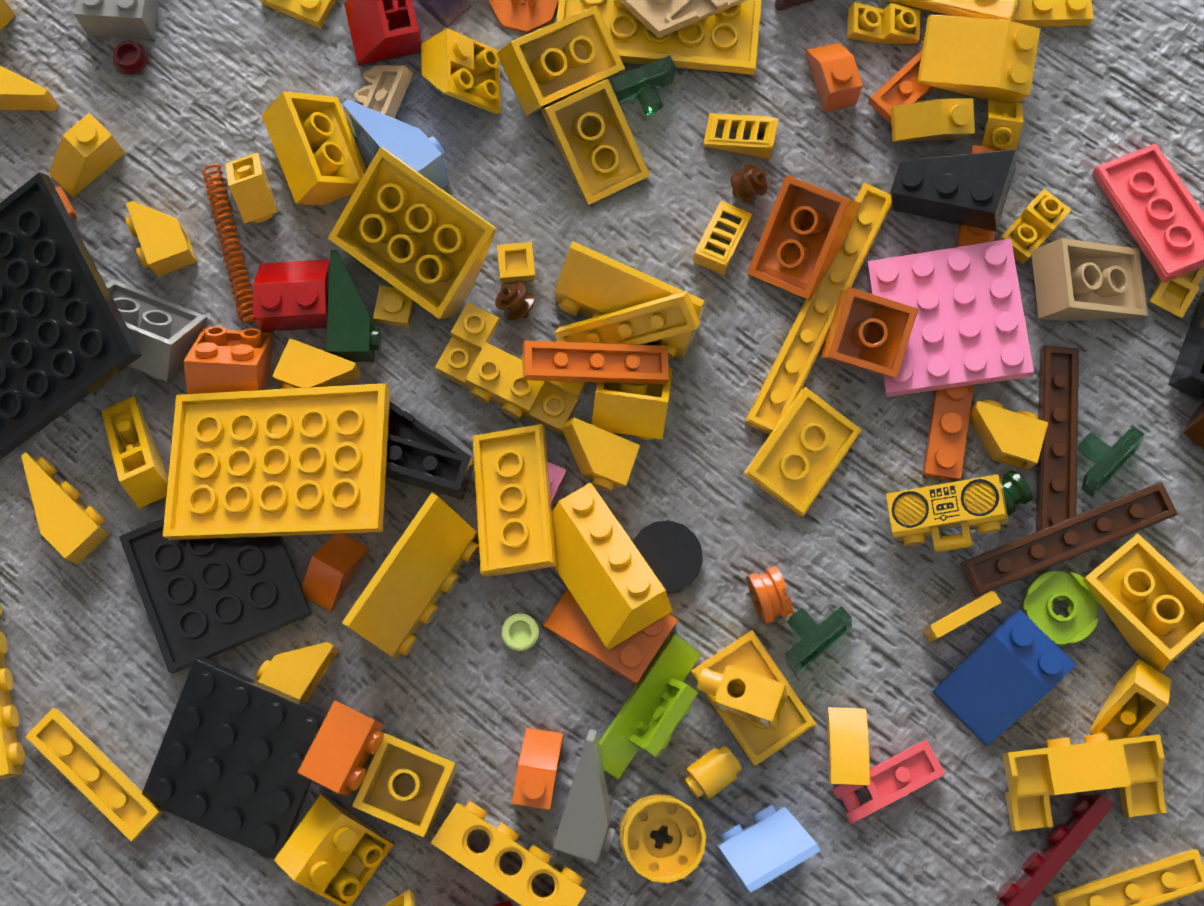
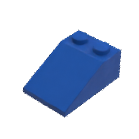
M1019 609L1007 615L932 692L985 746H989L1050 692L1076 664Z

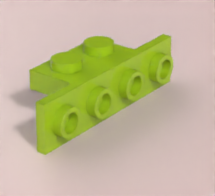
M673 632L599 741L604 770L618 780L639 748L656 757L660 750L668 745L672 732L681 718L689 713L693 700L698 694L696 690L683 683V681L701 656V653Z

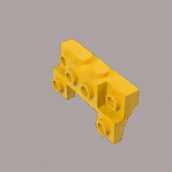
M467 302L450 332L452 337L435 366L436 373L471 390L469 394L483 403H489L491 400L501 405V410L507 415L516 419H520L523 416L537 424H542L545 428L562 436L563 424L572 418L588 382L523 380L522 360L489 344L500 323L499 317Z
M1107 733L1084 735L1085 743L1071 745L1070 737L1046 740L1047 748L1002 753L1009 792H1005L1011 831L1054 827L1050 795L1109 788L1119 789L1124 818L1167 813L1163 792V765L1165 757L1160 734L1108 740Z

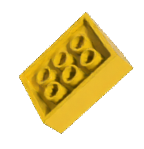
M379 147L328 239L435 317L444 319L456 316L472 290L497 228L385 148Z
M431 493L342 623L396 661L400 655L407 656L417 641V637L414 634L422 623L427 625L436 614L438 606L435 603L443 592L448 594L457 583L459 575L456 572L464 561L470 563L478 552L479 544L477 541L479 539L477 531L440 497Z

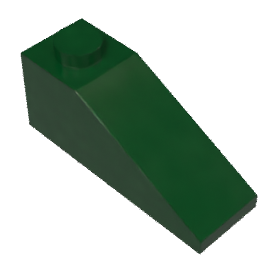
M330 250L326 352L352 362H374L375 350H380L381 348L380 329L375 328L338 250Z

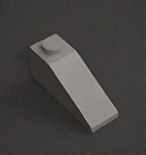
M590 729L584 743L553 849L597 863L601 850L609 852L615 829L608 827L612 813L598 733Z

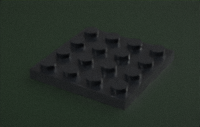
M164 518L119 536L169 673L174 674L192 666L195 658L203 657L209 659L312 615L282 536L169 540L163 537Z
M203 657L195 658L142 794L160 809L275 859L291 836L313 781L297 772L328 712Z

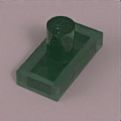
M669 55L609 79L619 105L638 98L646 115L658 112L663 107V103L657 90L674 83L675 65Z
M1132 425L1112 447L1092 432L1086 435L1077 449L1096 464L1085 474L1081 490L1093 498L1140 449L1145 433Z
M841 606L821 624H818L804 608L795 611L787 620V624L802 640L785 653L786 665L797 676L852 629V617Z

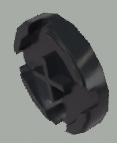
M670 520L657 521L644 527L634 538L633 544L658 578L667 594L678 593L689 587L699 575L703 562L702 546L695 533L685 525Z

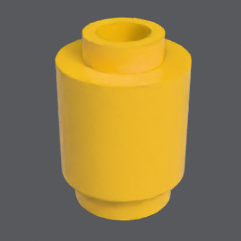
M723 745L719 749H711L687 767L685 772L688 777L684 779V783L696 799L702 796L708 801L737 779L736 774L742 771V767L729 748Z

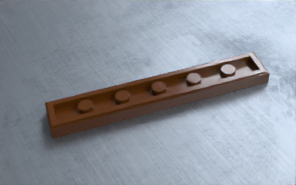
M1043 345L1040 349L1038 419L1048 422L1037 463L1036 532L1076 516L1079 348Z
M1161 481L960 563V566L976 598L1178 515Z

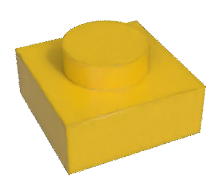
M532 242L497 245L501 283L536 280Z
M380 285L373 320L375 323L409 328L415 301L397 288Z

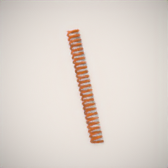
M211 164L204 168L202 175L204 176V182H206L205 187L207 188V194H209L208 199L212 207L211 211L214 213L213 218L215 219V225H217L216 230L218 231L217 236L220 238L219 243L222 244V255L225 257L224 262L227 263L225 267L228 269L227 274L230 276L228 280L231 282L230 287L233 288V299L236 301L235 306L238 308L236 312L239 314V320L254 322L253 302H251L253 301V296L251 295L253 290L249 289L252 284L247 283L250 278L246 276L248 271L244 270L247 265L243 264L245 258L242 257L244 253L240 251L242 246L238 245L240 239H237L239 234L235 232L237 227L233 226L236 222L231 220L234 218V215L231 214L233 209L229 207L231 205L228 201L230 197L226 195L228 190L224 189L226 184L222 183L225 180L224 177H221L223 175V172L220 171L222 166ZM218 167L217 170L205 173L209 168Z

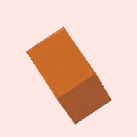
M345 534L333 535L311 557L301 587L305 597L332 613L370 552V549Z

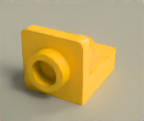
M988 99L985 110L983 147L1017 150L1024 123L1022 103Z

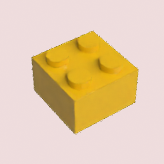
M384 733L383 741L372 759L352 807L421 837H429L459 764Z

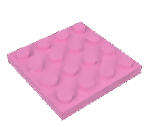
M1011 239L868 261L872 294L919 309L898 377L884 376L887 397L1033 377L1034 369Z

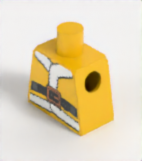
M729 665L726 666L724 674L704 668L697 684V690L715 696L714 703L719 709L773 730L777 728L788 696L785 684ZM742 687L746 690L741 697L735 698L731 696L735 688Z

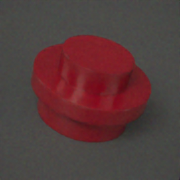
M123 41L115 47L113 63L121 73L134 75L146 67L148 55L142 45L133 41Z

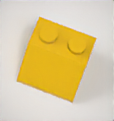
M669 368V381L666 385L597 383L591 425L612 434L632 435L643 440H663L673 368Z

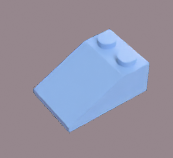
M350 100L342 104L354 137L373 158L379 147H383L439 188L443 189L449 184L446 174L448 165L442 156L445 154V151L433 136L428 139L419 128Z
M773 804L755 813L753 818L756 822L742 829L740 824H737L720 834L723 842L716 845L738 887L749 893L821 851L817 843L786 807H780L775 810Z

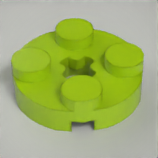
M1049 571L1037 577L1028 585L1020 602V610L1057 646L1073 644L1085 639L1095 629L1099 618L1097 617L1098 600L1083 581L1084 578L1072 572ZM1054 599L1057 602L1065 600L1068 603V606L1065 608L1068 614L1066 618L1061 614L1056 615L1053 612L1054 606L1052 602Z

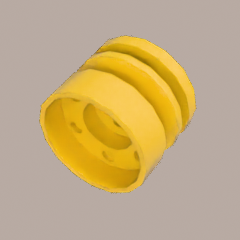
M652 794L639 798L627 808L620 822L619 842L624 856L638 874L654 882L671 883L684 879L697 868L705 853L706 834L702 820L692 807L671 795ZM661 825H663L664 831L669 835L667 841L661 840L659 845L656 846L655 840L650 836L652 830L659 831Z

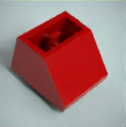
M347 0L344 3L358 66L421 52L422 40L412 0Z

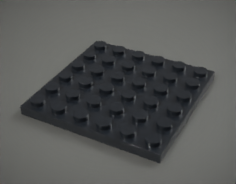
M40 172L0 203V460L142 356L50 177Z

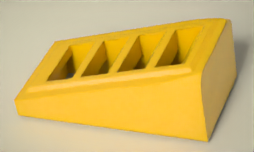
M709 113L703 147L770 159L778 118ZM717 125L724 126L722 138H715ZM731 128L737 129L736 139H729ZM744 130L751 131L749 140L743 139ZM758 133L764 134L763 141L757 140Z
M720 201L697 246L693 262L725 275L752 218V213ZM723 213L740 219V224L722 218ZM718 224L735 230V234L733 235L717 228ZM713 234L730 241V244L727 245L713 239ZM708 245L724 251V256L707 249Z

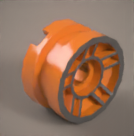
M776 566L765 569L764 574L758 575L753 573L746 576L751 600L764 625L774 622V617L781 616L786 618L793 615L791 597L787 596L785 589L787 586Z

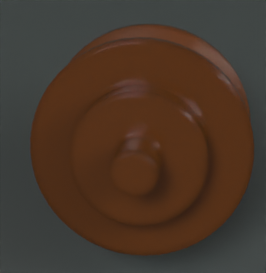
M746 164L742 168V172H735L731 176L732 194L746 203L754 202L756 195L762 196L767 192L766 172L764 170L761 171L752 164Z
M521 282L502 285L495 301L496 307L504 310V317L507 320L513 321L522 317L527 318L529 311L534 305L533 295L526 293V287Z

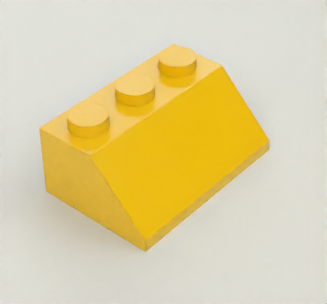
M283 91L261 116L295 203L302 205H326L353 195L367 168L338 97Z

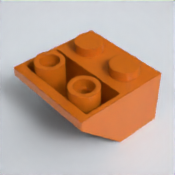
M221 326L203 328L183 361L187 394L267 390L274 341L273 332H262L256 328H248L242 331L226 330V328Z

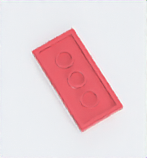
M1156 143L1094 168L1092 175L1163 283L1204 267V213Z

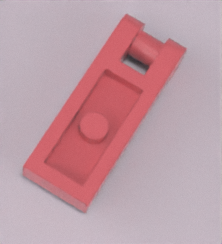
M923 740L870 768V785L864 786L870 800L862 804L860 803L854 791L863 787L861 785H837L832 790L837 799H842L847 809L845 815L851 824L945 775V772L928 741Z

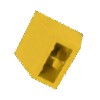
M320 794L274 861L298 884L339 906H352L394 844L348 810Z

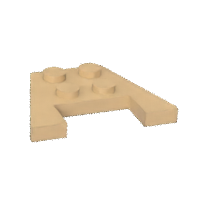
M747 0L618 1L659 39Z

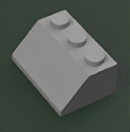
M114 279L110 280L105 285L142 354L129 367L147 373L155 379L169 380L184 367L183 361L204 328L207 316Z

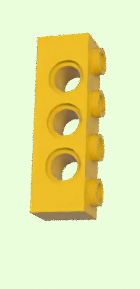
M471 801L466 806L456 803L431 841V844L521 906H578L587 891L581 885L584 880L582 876L567 866L560 871L549 864L552 858L551 855L532 844L530 849L517 842L520 834L502 822L496 828L485 820L488 813ZM477 829L484 830L490 838L489 847L482 853L474 851L469 844L470 835ZM508 851L518 853L522 859V868L516 874H508L501 867L502 856ZM545 873L553 878L555 888L550 895L540 896L534 891L533 880L538 874Z

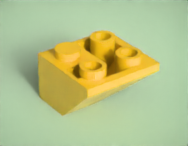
M448 28L421 44V73L429 82L448 96L496 115L501 112L500 61L497 55L499 50Z

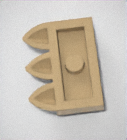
M378 65L371 67L363 73V77L372 85L359 89L354 93L357 101L364 104L362 106L395 119L413 73L407 66Z

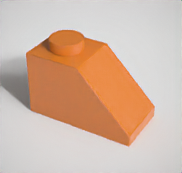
M840 43L807 49L806 57L823 112L855 106L863 84L854 55Z
M526 728L517 768L512 804L552 810L563 733Z

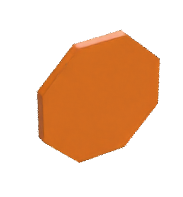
M489 0V5L502 27L525 34L551 23L559 4V0Z

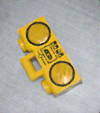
M998 474L886 494L893 538L898 542L903 541L904 546L926 543V537L932 536L935 552L973 547L971 530L978 529L979 534H988L1001 531V525L1009 524L1002 481ZM962 528V533L941 537L940 530Z

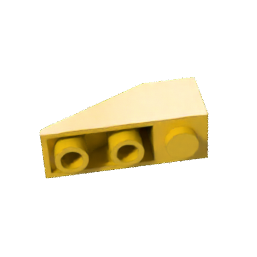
M25 452L21 457L40 534L66 560L78 565L110 535L102 526L106 519L91 505L85 508L78 501L82 495L68 481L65 480L61 484L53 476L57 469L46 458L41 456L36 459Z

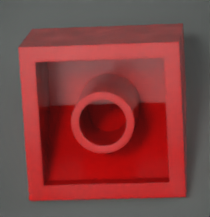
M330 259L260 264L253 283V318L263 332L327 328Z

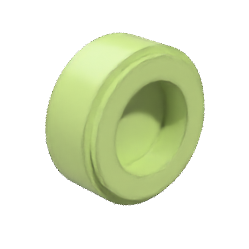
M514 614L502 626L503 641L513 651H528L538 641V625L529 615Z

